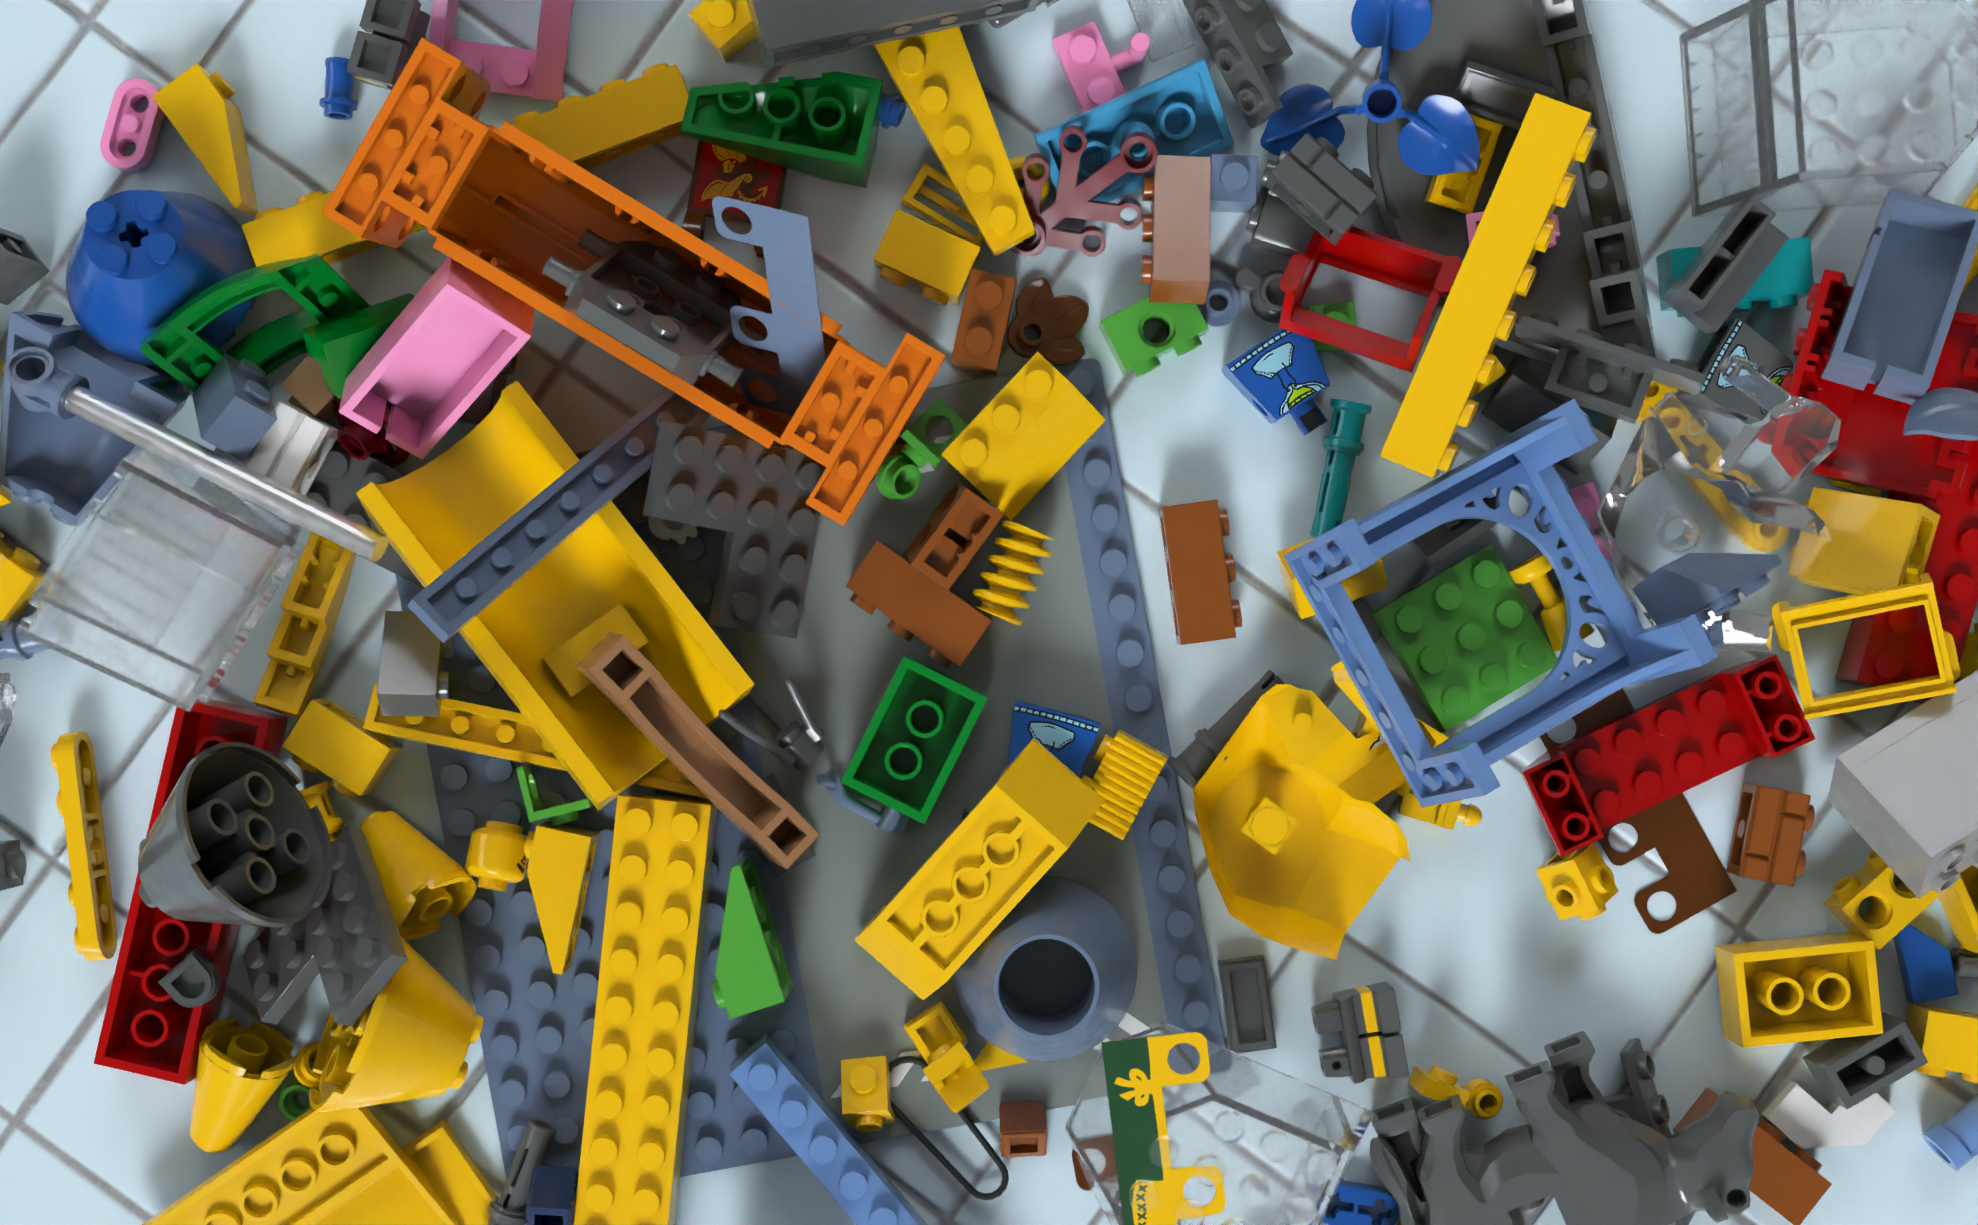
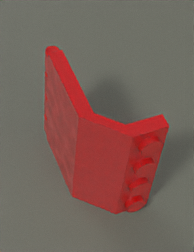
M1824 269L1820 284L1813 283L1809 291L1806 309L1807 311H1812L1807 329L1800 328L1796 335L1793 355L1799 357L1794 374L1786 373L1781 386L1780 400L1785 401L1781 418H1773L1768 430L1766 443L1772 446V454L1777 461L1834 481L1937 502L1939 493L1959 496L1968 463L1951 459L1950 456L1951 453L1971 455L1975 440H1954L1926 434L1904 436L1905 420L1912 405L1873 394L1876 386L1874 384L1867 383L1864 391L1820 378L1852 289L1848 285L1843 272ZM1955 311L1930 387L1926 392L1938 388L1951 387L1978 393L1977 314Z

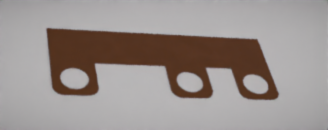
M1623 688L1572 717L1576 724V733L1573 738L1635 710ZM1547 732L1540 736L1547 750L1562 744L1554 742ZM1682 793L1601 830L1604 838L1598 841L1610 862L1614 865H1624L1655 848L1667 868L1669 875L1639 891L1634 898L1635 906L1646 926L1655 934H1661L1737 891ZM1620 823L1633 826L1638 834L1636 846L1626 853L1615 851L1608 839L1610 830ZM1659 891L1668 892L1676 901L1674 915L1665 921L1655 920L1647 910L1649 898Z

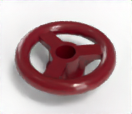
M335 397L334 414L341 428L337 437L340 445L349 455L358 460H365L372 456L388 465H400L409 458V452L398 446L397 450L394 451L389 441L385 439L386 430L384 425H388L391 409L387 405L382 428L376 434L339 413L341 398Z

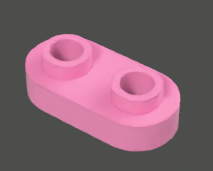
M128 79L118 86L113 96L100 141V150L104 159L110 165L125 172L139 171L150 162L164 118V112L152 97L160 89L144 79ZM148 99V108L144 112H139L138 105L140 101ZM135 142L136 150L134 154L126 156L125 149L127 145Z

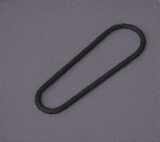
M914 1056L899 1057L889 1063V1073L893 1068L903 1063H914L920 1065L923 1069L928 1064L923 1059ZM890 1099L894 1114L971 1195L981 1200H993L1005 1191L1009 1181L1008 1170L964 1109L958 1112V1114L1002 1173L1001 1185L992 1193L978 1192Z

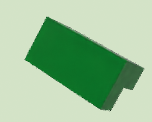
M407 293L301 329L309 357L321 365L327 389L330 393L339 399L342 398L346 378L415 297L414 295Z

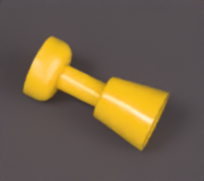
M1540 552L1517 564L1508 573L1514 583L1522 585L1530 582L1544 606L1540 616L1553 652H1557L1562 649L1565 639L1566 604L1565 599L1560 598L1547 575L1552 566L1543 553ZM1584 623L1579 629L1582 640L1595 631L1590 623Z

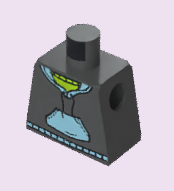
M1735 317L1725 321L1719 330L1715 332L1697 364L1698 372L1706 375L1700 394L1694 395L1682 391V396L1691 405L1745 424L1762 421L1769 410L1781 416L1785 401L1780 400L1781 386L1786 373H1791L1794 363L1743 320Z

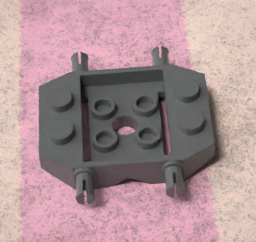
M587 228L580 237L578 246L600 258L586 271H577L557 259L554 255L545 264L542 274L567 287L565 295L569 297L563 308L564 310L594 325L666 368L688 384L693 386L701 376L704 377L709 372L733 387L741 376L743 368H739L721 357V354L729 345H733L736 341L732 330L730 308L735 305L742 306L739 295L724 287L723 281L717 276L705 271L699 272L684 263L683 258L674 250L667 247H658L649 241L611 243ZM660 291L663 292L664 294H666V295H668L669 297L673 298V299L676 300L677 302L674 303V302L670 301L669 299H667V298H665L664 296L660 295L659 292H660ZM703 316L704 318L708 319L713 323L710 325L709 323L702 320L701 317ZM745 316L740 318L739 326L746 336L758 341L764 340L767 337L747 325V321L744 320ZM745 345L759 355L764 351V349Z

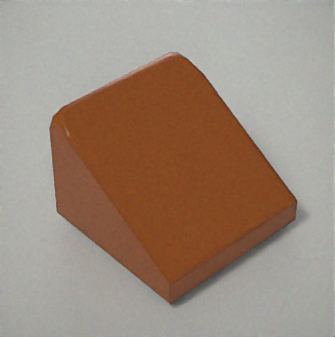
M1044 1102L1001 1103L999 1106L1001 1157L1046 1155L1047 1126Z

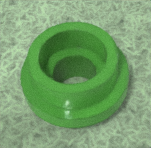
M895 454L887 458L877 474L878 490L889 499L909 498L917 491L921 482L919 468L905 454Z
M297 1078L287 1082L282 1087L278 1097L280 1111L290 1121L295 1120L311 1109L310 1104L309 1106H303L297 1100L298 1092H305L309 1095L311 1089L302 1085Z

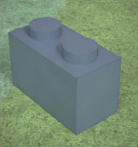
M225 353L192 394L201 439L241 461L245 460L277 420L266 374L258 365L247 359L238 361Z

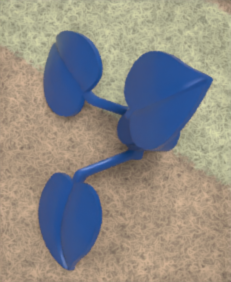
M1356 0L1351 16L1352 32L1355 40L1363 47L1374 48L1381 46L1379 79L1372 81L1366 86L1362 94V103L1338 106L1334 109L1331 95L1324 88L1308 83L1291 87L1279 97L1284 107L1269 118L1260 140L1261 146L1268 152L1279 156L1281 150L1290 152L1298 141L1308 133L1315 140L1318 137L1325 138L1338 149L1344 141L1345 129L1337 116L1343 114L1361 115L1365 113L1370 120L1377 123L1389 122L1397 116L1398 118L1410 120L1399 133L1398 148L1401 158L1412 170L1425 175L1475 171L1479 164V139L1474 122L1466 108L1452 97L1433 94L1422 101L1416 114L1409 109L1401 107L1400 91L1392 81L1388 80L1390 47L1401 51L1409 50L1417 46L1427 36L1432 22L1430 1Z

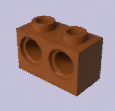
M957 479L903 554L911 565L949 590L1004 514Z

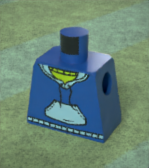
M1280 329L1227 364L1221 370L1226 378L1271 425L1289 413L1305 436L1328 421L1313 397L1331 385L1310 338Z
M1015 699L1008 766L1027 744L1035 738L1072 772L1079 776L1099 733L1101 724L1094 720Z

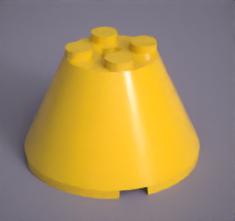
M400 936L407 960L377 994L352 1026L335 1023L330 1011L312 1072L321 1074L319 1090L311 1088L309 1091L311 1108L325 1113L441 1096L449 1087L459 1089L468 1071V1062L464 1061L469 1044L477 1041L483 1027L484 1017L475 1014L474 1007Z

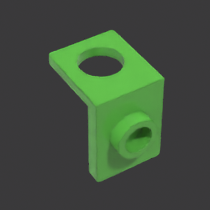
M937 398L909 429L906 428L900 434L901 439L906 442L901 451L919 468L928 463L935 469L944 459L941 454L968 425L940 398ZM937 416L947 418L953 427L951 438L940 444L932 442L927 437L925 431L928 421Z
M527 764L516 768L529 823L546 818L551 819L552 826L580 819L578 810L594 806L588 797L544 807L534 766Z

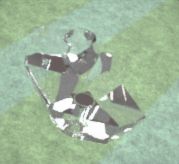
M1732 355L1725 358L1717 366L1721 370L1723 379L1770 412V422L1754 430L1701 392L1696 394L1674 391L1665 394L1654 407L1651 406L1595 515L1602 539L1627 591L1652 626L1656 625L1632 589L1658 568L1690 552L1777 554L1782 563L1766 574L1770 579L1767 585L1747 597L1740 592L1738 594L1741 600L1740 604L1719 617H1716L1713 611L1708 612L1711 619L1702 624L1711 636L1713 648L1771 653V637L1774 626L1771 613L1772 606L1776 602L1786 600L1820 537L1835 545L1831 540L1827 525L1817 513L1789 498L1786 494L1837 448L1841 419L1821 402L1792 396L1764 376V366L1739 355ZM1608 537L1610 538V540H1611V542H1612V544H1613V546H1614L1616 555H1615V553H1614V551H1613V549H1612V547H1611V545H1610V542H1609Z

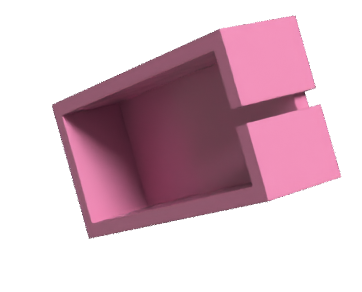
M447 257L346 378L339 413L377 434L382 428L387 400L393 404L391 405L385 439L423 460L531 338L535 308L452 258Z

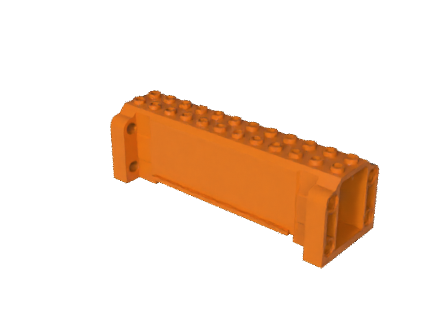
M422 37L321 214L361 238L394 249L404 243L414 226L419 222L427 227L429 234L437 238L432 246L433 248L770 449L774 441L782 446L790 445L825 466L824 473L805 504L844 527L942 366L946 355L907 332L889 364L885 367L852 347L845 338L838 335L842 325L820 312L826 361L792 416L748 403L743 396L740 377L736 384L731 387L726 382L707 372L704 377L701 376L692 386L666 368L594 325L564 310L563 308L569 297L565 295L567 287L542 274V271L552 255L577 271H586L600 258L578 246L580 237L589 228L592 232L611 243L649 241L658 247L670 248L683 258L684 263L699 272H709L720 278L724 283V287L739 295L742 307L772 314L767 279L505 121L501 129H498L492 124L486 125L479 121L480 113L490 94V83L465 63ZM659 292L660 295L664 296L674 303L677 302L676 300L664 294L663 292ZM703 316L701 317L702 320L709 323L710 325L713 323L708 319L704 318ZM752 316L744 317L747 325L767 336V329L760 320ZM736 340L733 345L730 344L721 354V357L739 368L752 369L781 377L778 353L764 350L759 355ZM756 378L749 382L750 391L758 399L765 402H772L776 399V391L767 381Z

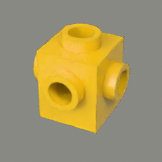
M1595 842L1563 857L1559 856L1558 852H1556L1536 869V873L1544 887L1545 896L1553 905L1560 920L1578 915L1581 920L1594 918L1606 911L1605 904L1618 892L1613 872L1605 864Z

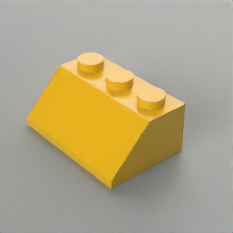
M1037 351L941 455L1012 521L1099 429L1106 419L1072 383Z

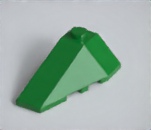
M834 71L822 73V77L794 80V76L778 78L779 82L750 85L745 81L692 87L690 89L680 128L682 135L820 179L867 188L877 146L883 80Z

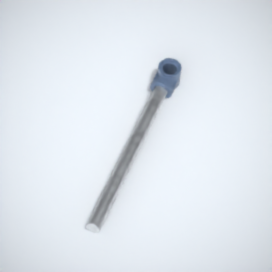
M24 347L12 353L5 362L4 372L20 404L27 410L33 412L48 411L64 420L71 419L77 415L370 561L377 562L387 549L389 540L386 535L90 391V384L86 378L56 364L52 355L43 348Z

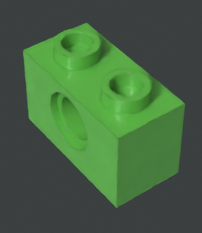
M1149 296L1102 319L1099 324V329L1122 375L1134 371L1136 377L1159 367L1161 363L1158 358L1175 350L1177 356H1181L1201 346L1202 342L1199 337L1205 335L1209 329L1197 304L1149 302ZM1155 320L1164 324L1167 329V339L1161 343L1148 341L1143 334V325L1145 323Z

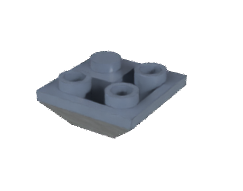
M1690 552L1658 568L1632 590L1656 625L1691 614H1695L1699 623L1704 624L1711 619L1708 612L1713 611L1715 616L1719 617L1740 604L1741 600L1738 595L1740 592L1747 597L1767 585L1770 579L1766 574L1780 565L1782 561L1777 554Z

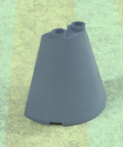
M34 311L11 313L8 323L6 360L16 350L24 347L43 348L52 355L56 364L86 378L90 384V391L164 427L172 421L186 404L190 389L183 384L181 386L180 381L161 367L145 366L125 361L123 357L98 346L84 332L81 326L77 324L70 326L62 325L64 319L62 315ZM5 374L0 430V484L13 490L14 496L22 501L33 504L40 503L42 500L47 502L51 506L49 511L53 513V517L56 520L78 527L83 524L146 450L77 415L71 419L64 420L48 411L33 412L27 410L20 404Z

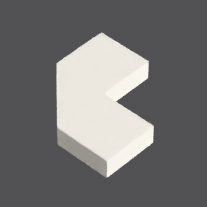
M1791 1080L1761 1115L1796 1146L1804 1149L1866 1145L1897 1110L1877 1093L1848 1110L1835 1102H1832L1825 1109L1797 1083Z

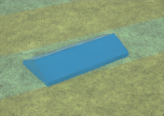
M1203 58L1034 135L1039 154L1047 157L1050 162L1049 179L1056 195L1062 158L1059 137L1062 130L1070 125H1077L1083 128L1087 134V147L1080 156L1077 184L1119 154L1122 141L1133 132H1145L1152 136L1157 144L1158 155L1208 157L1211 154L1235 145L1206 61ZM1070 134L1064 139L1065 144L1070 148H1077L1082 144L1081 138L1076 134ZM1135 143L1130 148L1131 154L1135 157H1142L1148 151L1143 143ZM1153 167L1145 173H1152ZM1128 171L1090 200L1110 202L1143 187L1144 173L1137 174Z

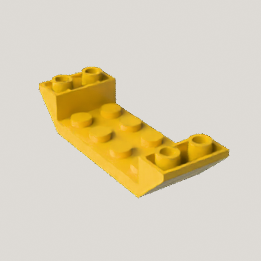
M1033 738L1003 771L994 786L894 898L878 911L855 937L854 941L922 1000L926 999L949 980L1062 856L1103 804L1104 799Z

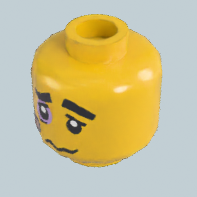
M486 821L485 827L477 828L472 832L465 869L471 876L479 878L478 887L506 891L507 883H517L524 879L528 858L525 856L524 851L527 836L522 834L523 827L499 821Z

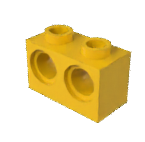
M1872 850L1866 857L1867 864L1855 875L1850 874L1839 880L1832 888L1833 894L1824 904L1849 932L1874 940L1875 949L1880 950L1943 892L1936 893L1932 890L1918 899L1904 882L1895 887L1893 882L1894 872ZM1869 897L1871 901L1870 912L1861 918L1859 915V905L1863 899Z

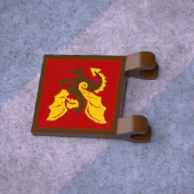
M699 140L688 206L682 228L703 241L706 216L714 218L712 200L716 196H724L781 210L788 168ZM727 207L722 212V219L751 223L746 213L738 208ZM754 245L757 257L764 259L763 247Z

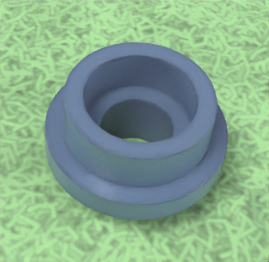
M1214 280L1209 283L1205 304H1197L1207 325L1222 327L1228 325L1236 318L1240 311L1241 300L1238 291L1230 283ZM1214 295L1222 296L1226 301V308L1222 311L1212 309L1210 298Z

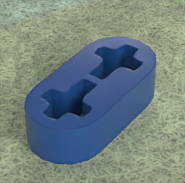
M1324 1179L1312 1188L1310 1194V1205L1316 1217L1322 1223L1328 1225H1395L1399 1216V1207L1394 1197L1386 1188L1376 1185L1338 1179ZM1330 1192H1336L1339 1200L1350 1203V1207L1335 1205L1333 1212H1327L1320 1200L1328 1199ZM1376 1199H1381L1388 1211L1380 1212L1378 1219L1373 1220L1368 1210L1358 1208L1359 1205L1374 1206Z

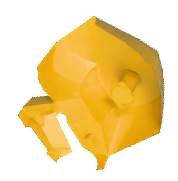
M1342 661L1331 668L1334 682L1373 724L1371 734L1356 739L1313 691L1299 689L1291 684H1276L1261 695L1193 789L1195 816L1210 872L1228 913L1261 936L1288 947L1337 960L1338 951L1347 929L1398 860L1403 858L1412 863L1409 857L1408 842L1401 829L1373 804L1407 780L1386 742L1370 749L1372 743L1379 737L1381 732ZM1417 720L1430 746L1434 748L1436 741L1421 721Z

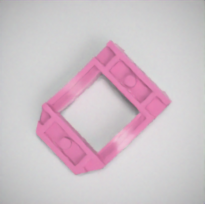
M433 0L429 42L456 57L488 81L491 85L490 92L530 97L539 100L560 101L564 99V69L568 58L574 0H542L536 50L455 39L459 0Z

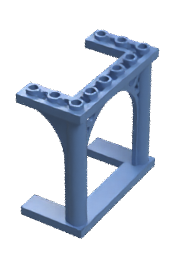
M1575 398L1495 441L1496 447L1361 520L1356 522L1354 518H1351L1284 555L1421 807L1487 795L1501 786L1490 765L1628 685L1704 666L1718 657L1711 644V636L1708 630L1699 623L1695 614L1646 629L1643 628L1638 619V612L1634 603L1625 596L1615 578V570L1612 563L1603 556L1592 536V528L1584 516L1580 515L1570 497L1567 482L1555 470L1553 464L1598 442L1592 430L1590 418L1580 409ZM1515 486L1520 488L1528 503L1527 511L1523 517L1515 516L1509 507V496ZM1495 488L1497 489L1496 495L1492 492ZM1495 496L1496 509L1489 508L1483 501V498ZM1471 503V507H1465V505ZM1535 518L1537 519L1544 533L1540 532L1537 529L1534 523ZM1460 519H1484L1501 523L1529 539L1543 553L1554 569L1566 604L1567 617L1564 643L1552 670L1534 689L1432 748L1340 581L1377 563V559L1444 523ZM1580 598H1581V600H1582L1584 606L1586 607L1588 613H1585V612L1582 610V608H1581V606H1580V604H1579V599H1580ZM1584 623L1595 624L1605 645L1601 648H1596L1586 644L1580 636L1579 629ZM1577 652L1580 656L1591 659L1592 662L1587 664L1586 660H1582L1575 667L1573 654ZM1563 674L1566 675L1564 679L1560 680Z

